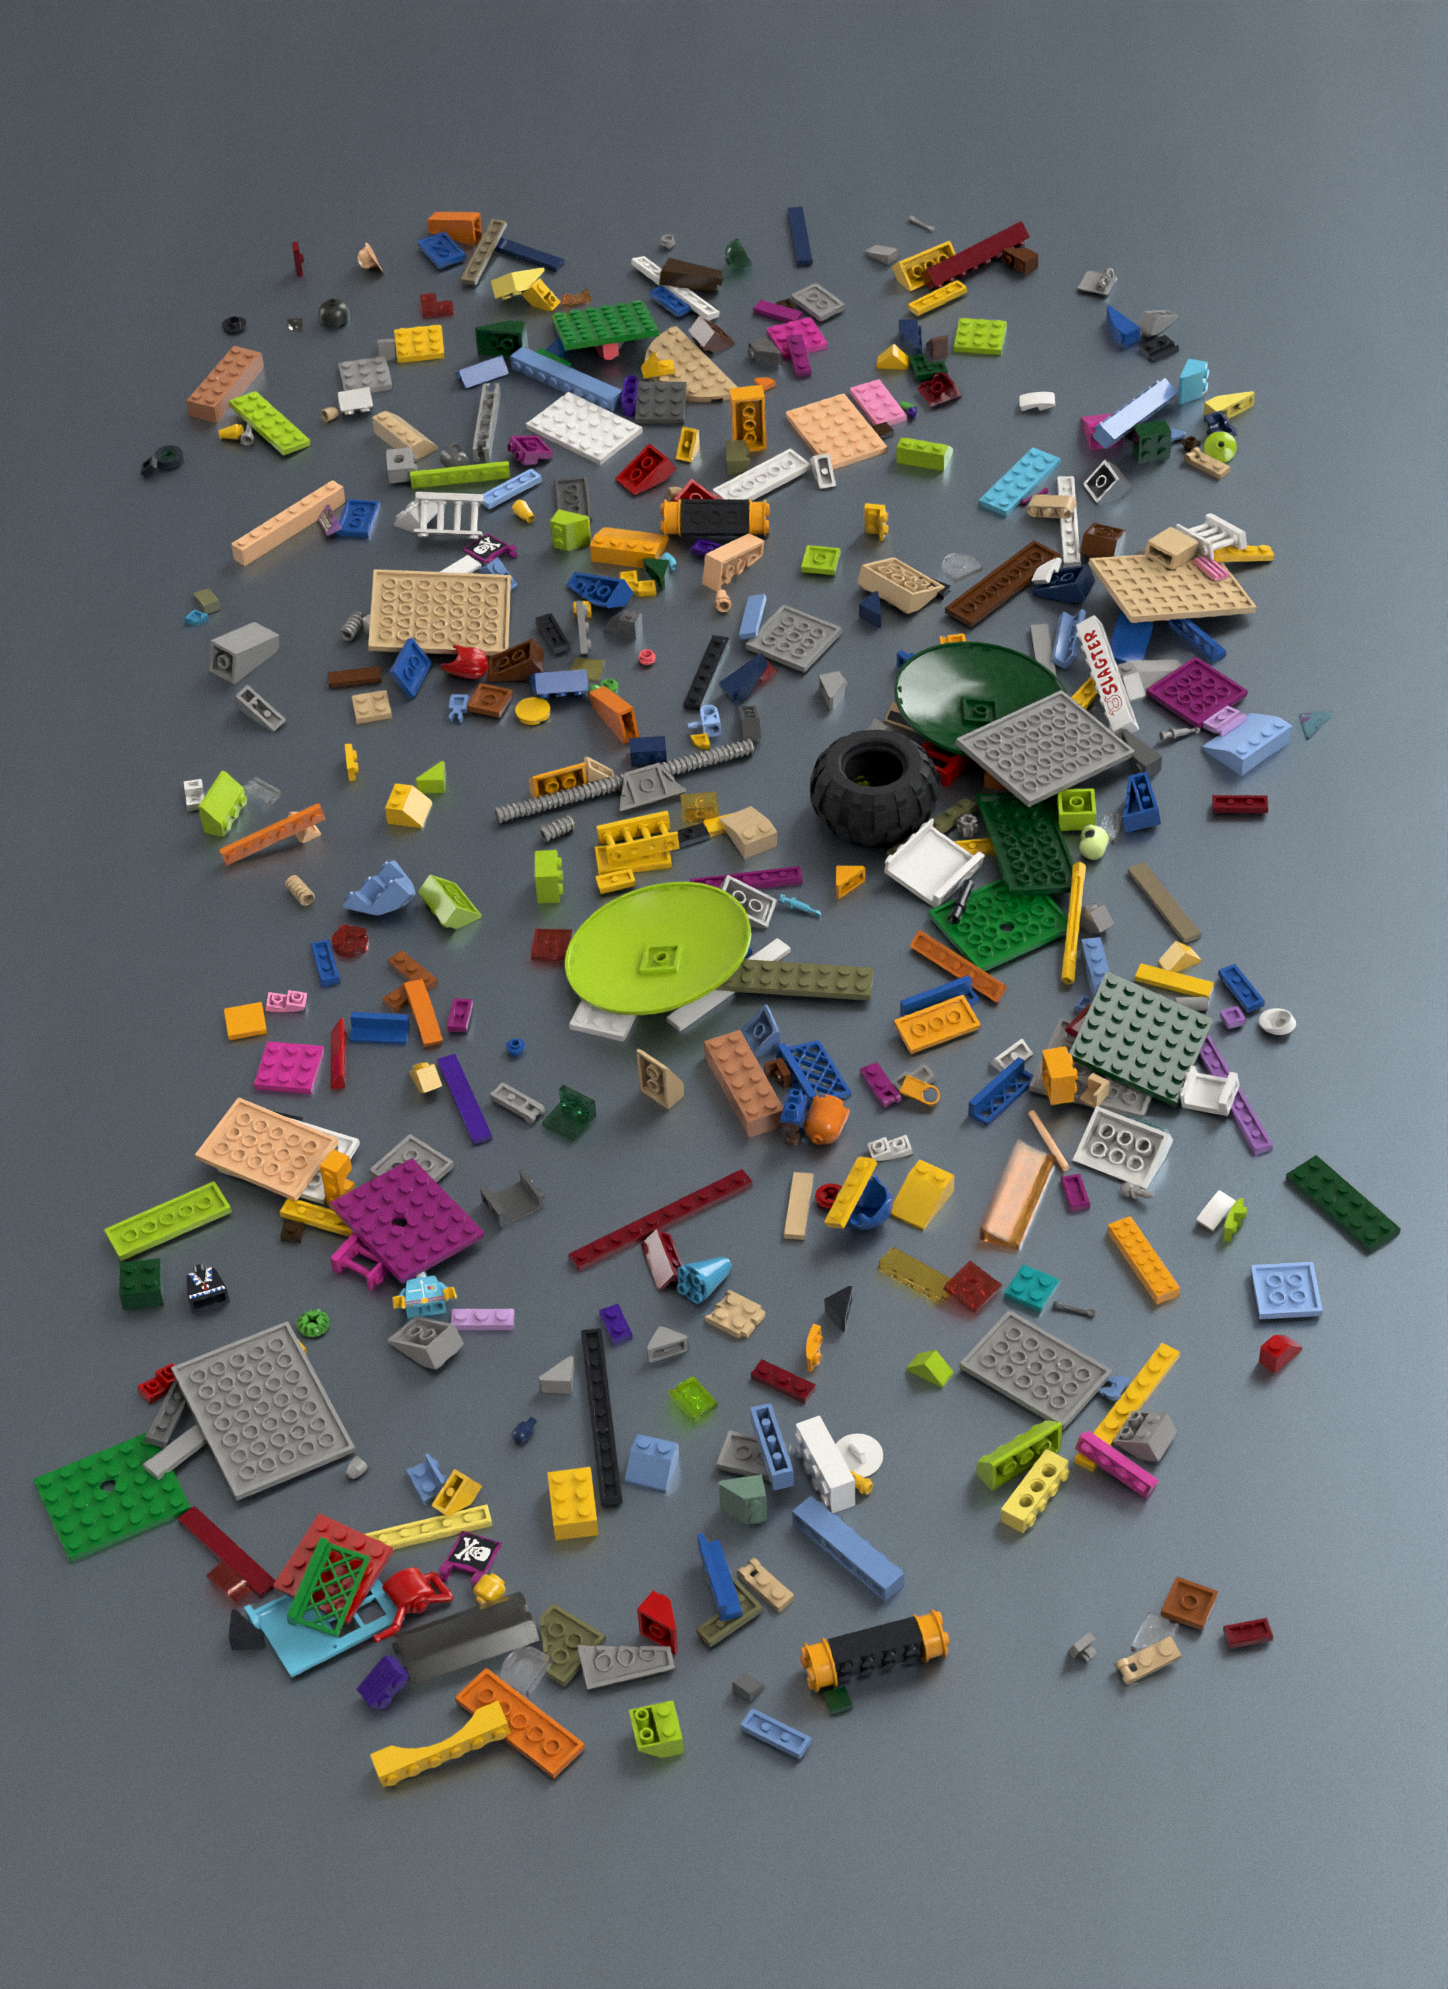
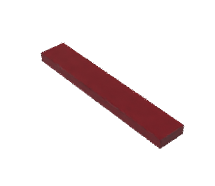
M193 1506L178 1518V1522L260 1599L274 1589L273 1584L276 1580L196 1506Z

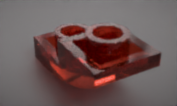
M223 1561L206 1575L211 1583L221 1589L224 1595L235 1603L243 1598L252 1588Z

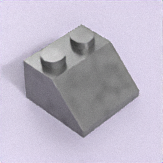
M1104 460L1083 483L1099 505L1121 499L1131 488V484L1119 468L1107 460Z

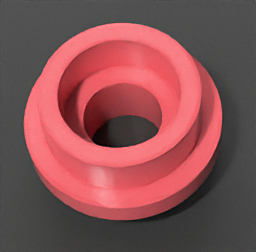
M645 649L640 652L638 660L643 665H650L655 662L656 656L652 650Z

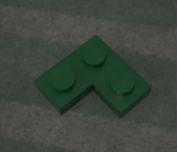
M925 354L909 356V363L916 381L933 378L939 372L947 373L948 375L944 361L928 363Z

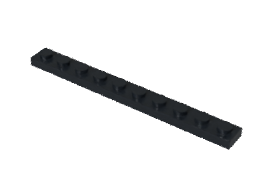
M602 1328L581 1330L601 1506L623 1503Z

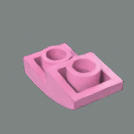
M288 990V995L268 992L265 1011L295 1012L305 1010L307 993Z

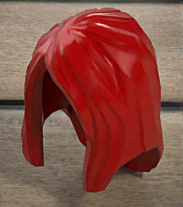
M454 644L453 648H456L454 651L458 653L456 660L449 664L443 663L440 667L441 670L457 677L479 679L486 673L488 663L483 650Z

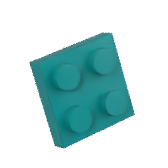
M1023 1264L1004 1291V1298L1041 1313L1059 1287L1060 1279Z

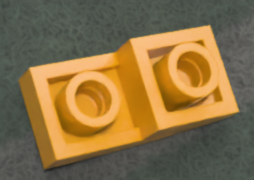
M814 1323L810 1329L806 1344L807 1370L809 1372H812L815 1365H819L822 1358L820 1353V1346L823 1341L821 1326Z

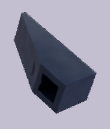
M918 319L899 320V342L912 356L922 354L921 325L918 326Z

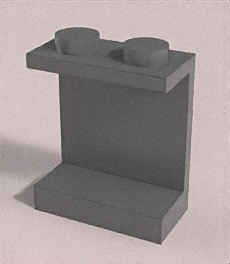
M523 1169L519 1171L520 1182L495 1194L491 1192L488 1186L480 1189L482 1203L500 1228L543 1209V1192L540 1188L537 1189L535 1187L532 1177L530 1175L527 1176Z

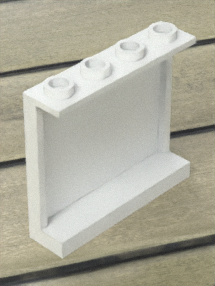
M931 819L928 823H923L916 834L913 833L905 844H901L893 856L889 855L887 857L884 873L936 908L951 897L962 886L965 879H969L982 867L985 855L978 851L973 856L933 828L934 819Z

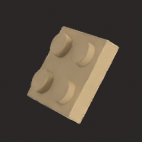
M386 690L352 696L357 724L392 718Z

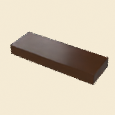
M380 666L328 672L329 688L382 682Z

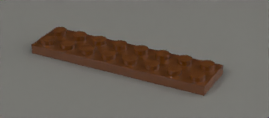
M1033 540L947 605L945 613L967 626L973 627L1029 584L1038 567L1055 558H1060V554Z

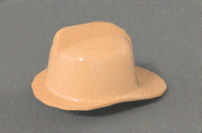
M366 242V246L359 251L357 256L360 266L366 269L379 267L382 270L372 248Z

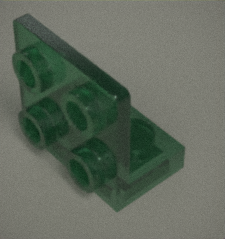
M562 1085L559 1089L560 1103L542 1121V1125L574 1141L597 1116L595 1100Z

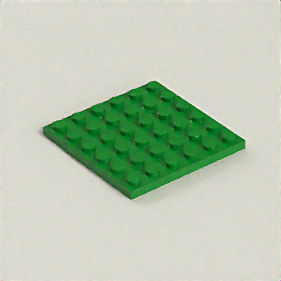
M635 300L629 304L603 305L601 308L596 309L589 307L583 311L572 310L570 313L557 312L555 315H551L552 323L565 351L659 336V329L644 301L641 302V300Z

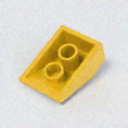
M919 1159L909 1172L893 1202L890 1216L924 1231L954 1192V1175Z

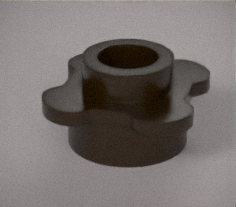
M1194 436L1181 440V444L1184 445L1186 451H1191L1194 447L1201 445V442L1197 441Z

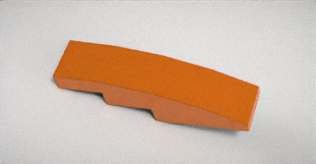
M423 979L404 983L413 1019H415L418 1033H420L423 1047L441 1044L443 1039Z

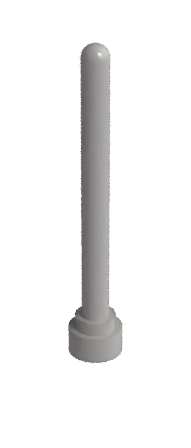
M248 423L245 432L241 434L240 442L244 446L252 445L254 440L252 434L253 427Z

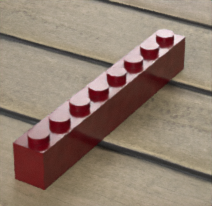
M1020 221L926 269L920 274L928 290L932 288L937 290L944 286L943 283L945 281L948 284L956 280L955 276L958 275L960 278L967 274V270L970 269L972 272L979 268L978 264L982 263V265L991 262L990 258L993 257L994 260L1002 256L1003 249L1014 248L1013 246L1015 245L1020 247L1026 244L1025 240L1030 238L1023 222Z

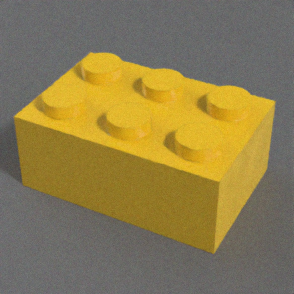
M591 1467L547 1472L555 1541L599 1535Z

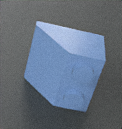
M637 1434L630 1450L625 1483L666 1492L679 1461L678 1443Z

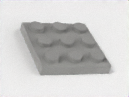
M386 356L338 363L344 391L369 387L370 393L393 389Z
M409 1134L369 1169L372 1177L376 1178L413 1158L437 1183L454 1168V1161Z

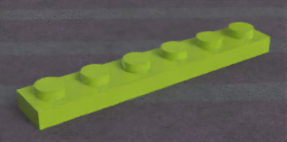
M509 461L411 471L412 489L510 478Z

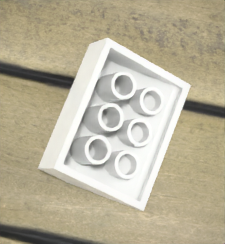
M1096 1106L1073 1161L1147 1189L1165 1160L1173 1139L1166 1132Z

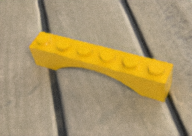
M499 1701L477 1709L469 1722L460 1731L440 1743L421 1748H401L391 1745L370 1754L382 1786H393L402 1779L417 1776L421 1771L438 1767L442 1762L459 1758L468 1751L480 1749L492 1741L502 1740L511 1732Z

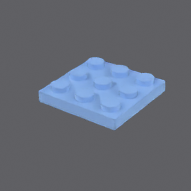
M1313 1262L1251 1265L1250 1271L1259 1319L1322 1316L1323 1310Z

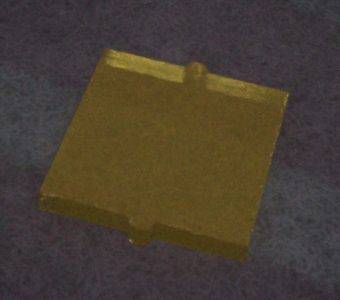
M575 658L570 669L571 671L587 669L588 680L600 681L601 674L604 672L605 660Z

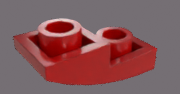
M173 1363L155 1371L154 1378L138 1385L137 1391L149 1403L168 1393L175 1380L171 1367L175 1366Z

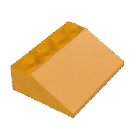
M603 527L594 535L591 541V561L644 568L643 559L661 558L669 540V535L665 537L663 534Z

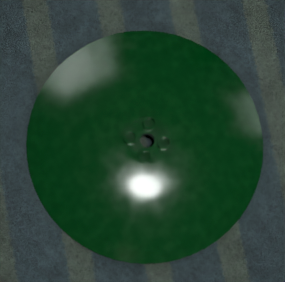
M972 641L943 643L918 652L904 663L897 675L894 687V696L898 710L915 732L932 744L965 757L969 756L955 744L957 738L1060 690L1067 695L1068 692L1057 676L1035 659L1007 647Z

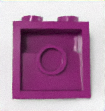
M538 435L510 436L509 443L507 444L508 452L515 456L516 461H520L521 464L526 466L537 464L538 459L552 458L554 454Z

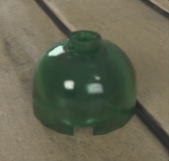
M736 238L731 241L725 248L726 257L724 260L728 267L731 265L736 270H744L752 266L751 260L739 239Z

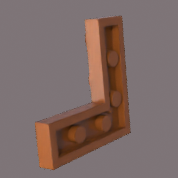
M401 950L387 959L388 965L404 977L407 982L423 979L427 992L438 985V979L404 951ZM404 984L382 998V1004L394 1014L409 1004Z

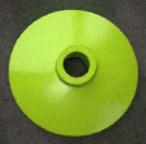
M1214 432L1204 442V453L1222 463L1233 459L1237 451L1235 439L1226 432ZM1222 443L1224 446L1219 447L1218 444Z

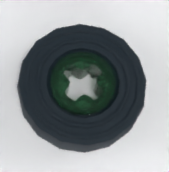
M173 445L163 446L154 454L158 458L157 466L162 469H174L179 467L184 461L183 451L180 447Z

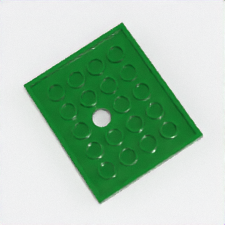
M1003 878L971 892L966 904V911L962 914L958 924H951L950 920L948 921V916L952 911L951 906L956 899L928 911L929 918L969 962L983 971L990 970L1067 933V915L1047 894L1009 896ZM1005 924L1006 926H1013L1014 929L1010 932H1004L999 927Z
M147 1432L33 1479L34 1485L70 1563L176 1519L191 1509L173 1470L169 1473H164V1476L157 1480L144 1469L143 1464L163 1450L161 1447L144 1442ZM105 1481H114L116 1483L115 1489L110 1492L100 1489V1486Z

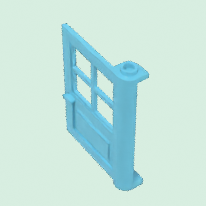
M378 1578L370 1589L372 1595L366 1597L360 1606L376 1599L386 1615L364 1625L358 1614L355 1613L353 1617L360 1628L341 1638H336L298 1624L297 1626L288 1624L287 1614L294 1599L287 1595H283L253 1610L251 1605L244 1607L248 1621L258 1630H262L291 1678L388 1629L393 1623L397 1611L391 1599L384 1593L383 1585ZM314 1609L306 1612L303 1620L309 1622L318 1619ZM319 1611L320 1616H324L323 1613ZM332 1617L323 1621L325 1627L332 1629L329 1622L335 1620L336 1618Z

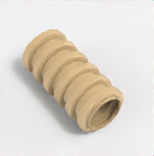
M297 875L290 876L286 880L285 887L301 905L307 906L314 901V893Z

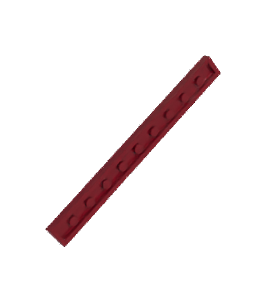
M740 1169L569 1253V1260L577 1271L581 1272L646 1240L656 1229L664 1231L753 1187V1181L743 1169Z

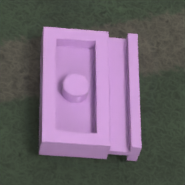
M1227 705L1203 722V728L1215 734L1219 733L1223 737L1245 722L1247 715L1245 713L1241 714L1239 710Z

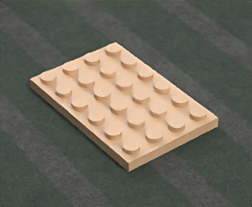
M844 393L786 412L788 421L816 456L830 453L833 470L888 452L886 444Z
M238 1097L197 1151L195 1157L196 1160L296 1202L319 1171V1165L336 1148L339 1142L338 1138Z

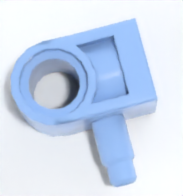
M704 705L701 707L700 721L688 723V729L702 728V733H708V737L721 736V723L717 708L714 705Z

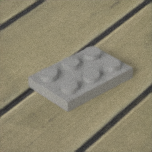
M817 283L791 295L793 302L820 322L845 310L843 302Z
M729 1430L716 1464L717 1469L746 1476L762 1474L763 1480L770 1481L756 1436ZM784 1443L787 1453L789 1455L791 1445L789 1443Z

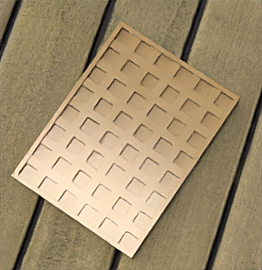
M1197 551L1193 558L1173 570L1145 555L1090 558L1089 566L1130 623L1256 613L1257 606L1224 563L1217 562L1229 572L1228 578L1213 581L1194 564L1195 558L1200 559L1202 556L1205 558L1204 555Z

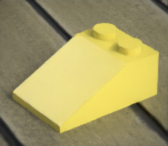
M544 268L513 272L491 280L495 299L502 298V300H507L511 298V295L513 297L521 295V292L527 290L545 271Z

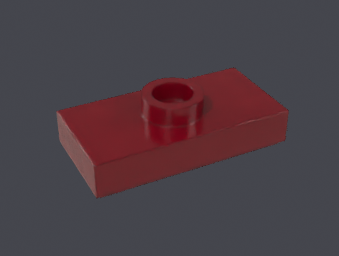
M298 241L292 242L296 273L298 276H303L301 263H304L303 253L300 254Z
M1267 1618L1223 1626V1632L1229 1649L1273 1641V1634Z

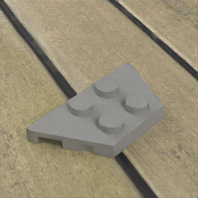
M660 763L626 772L623 779L619 812L622 813L685 794L686 789L681 787L675 781V778L665 771V768Z

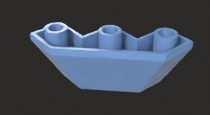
M395 860L386 861L380 867L381 872L377 876H369L365 879L360 891L350 892L346 896V902L343 904V907L377 916L402 908L416 894L414 885Z

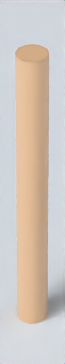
M1034 1110L1030 1111L1028 1116L1063 1171L1069 1170L1070 1166Z

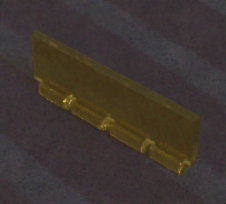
M894 1246L879 1260L877 1268L879 1271L888 1276L893 1274V1279L906 1286L909 1285V1288L922 1295L927 1293L926 1297L938 1304L943 1300L947 1301L960 1287V1283Z

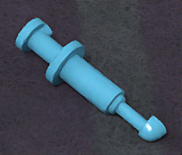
M784 894L780 896L779 903L789 904L790 909L794 907L805 912H813L818 917L821 915L819 910H814L809 905L797 901L796 897L789 899Z

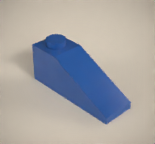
M1110 305L1107 306L1106 320L1114 340L1124 348L1140 341V327Z

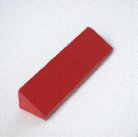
M343 1018L339 1019L331 1031V1089L345 1088L346 1029Z

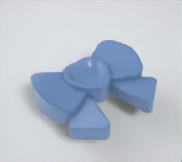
M1113 1375L1107 1381V1383L1112 1384L1111 1387L1100 1388L1101 1396H1106L1111 1401L1119 1400L1121 1397L1120 1393L1123 1392L1125 1386L1131 1384V1381L1126 1376L1115 1377Z

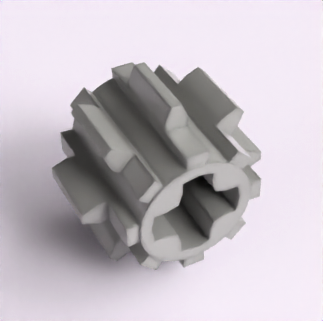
M964 814L960 817V820H957V833L960 836L962 835L963 838H972L973 835L979 832V820L973 817L972 814Z

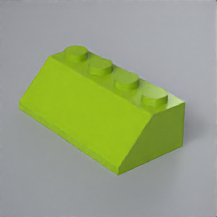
M1046 1420L1041 1424L1034 1425L1024 1434L1017 1435L1009 1443L1000 1445L994 1452L982 1456L977 1461V1475L991 1491L996 1490L1031 1469L1046 1449L1053 1453L1059 1452L1061 1450L1062 1424L1057 1421Z

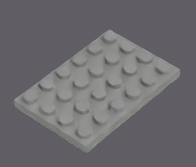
M1010 1310L960 1362V1369L1045 1420L1060 1422L1062 1430L1069 1425L1099 1389L1104 1386L1113 1373V1370Z

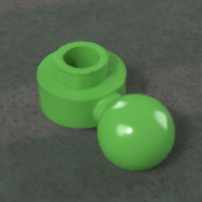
M611 678L605 679L601 682V686L591 685L588 695L589 692L602 686L616 694L618 692V683Z

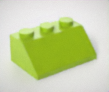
M901 437L896 447V463L944 471L952 455L953 448L941 443Z
M221 771L198 806L203 832L224 837L226 832L230 830L233 821L238 818L239 812L247 803L244 788L225 771Z
M429 875L418 891L422 901L431 908L430 911L439 918V923L446 928L458 929L482 917L455 882Z

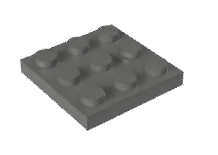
M638 382L635 423H684L687 383Z

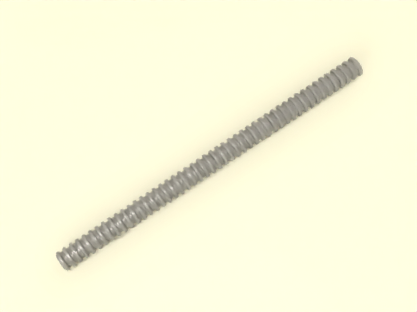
M750 739L742 740L741 743H731L730 746L725 745V747L721 746L720 749L718 747L715 750L710 749L709 752L706 750L704 753H695L694 756H684L683 759L680 757L678 760L673 759L672 762L669 760L667 763L662 762L661 765L672 776L674 774L679 775L680 772H690V769H700L701 766L704 768L706 765L711 766L712 763L715 765L717 762H726L727 759H737L738 756L741 758L743 755L748 756L749 753L752 755L754 754V746ZM621 773L619 776L614 775V778L610 776L608 779L604 778L603 781L599 779L598 782L593 781L592 784L589 782L587 785L582 784L581 787L579 785L576 788L571 787L570 790L567 788L565 791H556L555 794L549 793V795L545 794L544 797H534L533 800L531 798L528 801L523 800L522 803L520 801L517 804L512 803L511 806L509 804L506 807L501 806L500 809L497 807L495 808L496 819L499 823H502V821L507 822L508 819H518L519 816L522 818L524 815L529 816L530 813L533 815L535 812L540 813L541 810L544 812L546 809L551 810L552 807L554 809L557 806L562 807L563 804L566 806L567 803H577L578 800L583 801L584 798L588 800L589 797L594 798L595 795L599 797L600 794H609L610 791H620L623 786L624 775Z

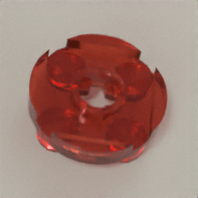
M347 924L341 925L331 938L335 953L345 958L355 957V954L359 952L363 954L370 944L365 928L349 926Z

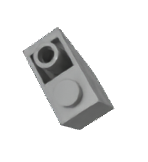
M1094 903L1088 907L1087 905L1081 907L1079 925L1088 933H1100L1114 925L1105 904L1097 905Z

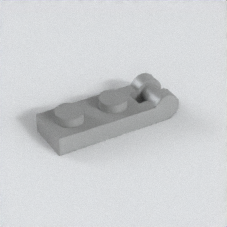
M503 1082L490 1093L491 1100L523 1117L529 1124H532L538 1115H542L545 1112L542 1104Z

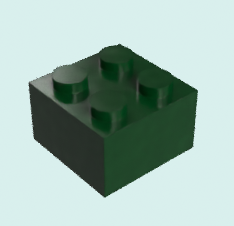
M1166 420L1133 426L1132 453L1138 464L1170 458L1172 431Z
M161 1258L120 1263L119 1296L123 1310L164 1305V1271Z

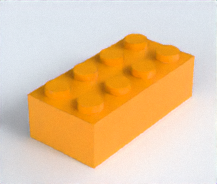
M762 385L729 388L732 441L745 440L746 447H749V452L767 450L765 395Z

